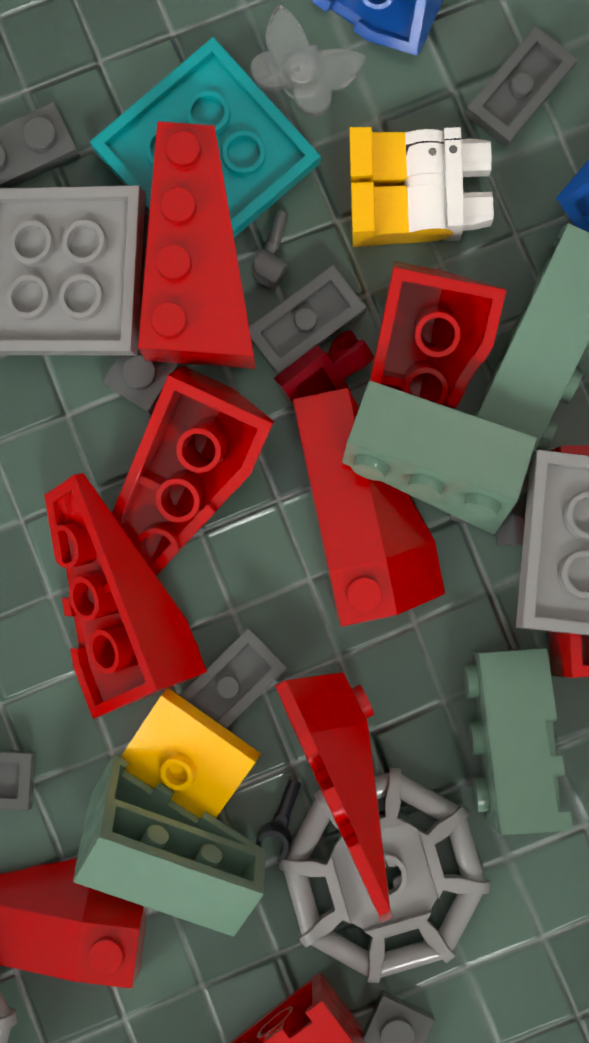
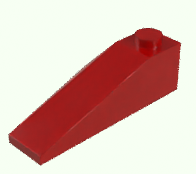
M394 261L370 381L452 409L456 408L481 363H484L494 346L506 289L451 272Z
M182 366L168 375L112 511L115 519L156 576L253 472L275 422L234 388L186 366Z
M343 388L292 399L334 605L341 627L399 615L444 595L445 589L435 540L409 494L382 481L364 478L355 473L352 467L342 463L346 444L359 410L349 389Z
M84 473L74 474L46 493L44 497L55 561L61 567L66 568L69 585V596L62 598L64 615L74 616L79 646L70 649L73 668L92 718L95 719L207 673L198 644L194 640L187 619Z
M344 672L285 680L275 685L287 717L381 923L392 918L371 738L366 720L374 716L372 706L361 684L351 688Z
M77 858L50 864L33 865L26 869L0 874V965L74 982L133 988L141 968L148 907L74 883L73 878Z

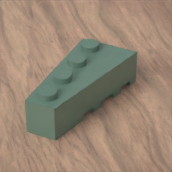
M569 223L558 231L551 246L555 251L551 259L548 258L544 267L540 270L531 289L532 292L529 297L531 301L528 308L523 310L505 347L507 352L503 360H499L473 415L537 437L533 452L536 450L546 451L558 427L557 423L550 420L559 401L569 403L574 396L583 376L582 372L575 369L584 350H589V232Z

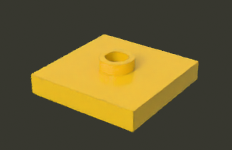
M167 688L121 755V758L129 762L125 771L153 789L160 782L173 790L174 794L171 800L195 816L201 818L204 812H207L216 818L256 763L261 753Z

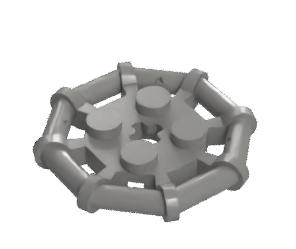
M389 767L388 773L375 776L378 799L384 798V814L380 815L385 860L389 867L398 866L400 869V875L392 878L393 888L389 890L391 919L381 923L342 835L334 843L327 861L310 857L330 820L338 829L321 789L313 794L316 799L291 843L287 856L278 863V869L284 871L301 931L298 939L304 947L311 945L365 975L367 982L378 984L382 977L444 960L445 963L455 957L453 950L483 894H489L490 880L484 877L467 817L470 811L463 803L456 805L402 775L400 768ZM401 800L437 820L426 832L422 831L411 822L398 817ZM448 836L460 874H443L435 844ZM309 877H326L334 907L321 915L318 912ZM443 890L456 893L457 896L438 930L428 920L431 908L437 897L440 898ZM342 920L364 929V932L371 936L368 951L335 933L333 929ZM419 929L424 938V941L385 952L384 938Z

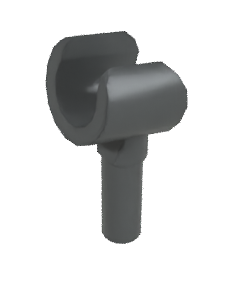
M281 210L275 212L267 242H265L264 248L258 252L254 260L253 278L272 290L277 289L289 266V262L276 256L288 219V214Z
M508 514L496 532V546H523L525 521L522 517L516 514ZM453 515L450 516V520L470 524Z

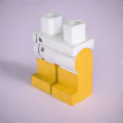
M349 127L353 247L421 243L443 239L444 241H460L463 231L476 230L492 225L494 219L492 192L463 193V177L490 176L492 163L491 141L461 139V127L444 128V131L421 129L410 132H372V127Z

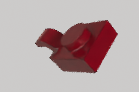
M349 329L334 339L328 354L316 345L273 379L294 409L292 399L348 388L344 380L354 372L367 366L374 359V355L363 339L358 341L354 333Z

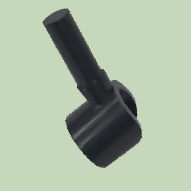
M288 779L272 822H268L261 827L256 840V844L262 847L263 840L269 836H276L282 841L283 845L277 862L285 859L289 851L291 835L287 827L302 784L292 779Z

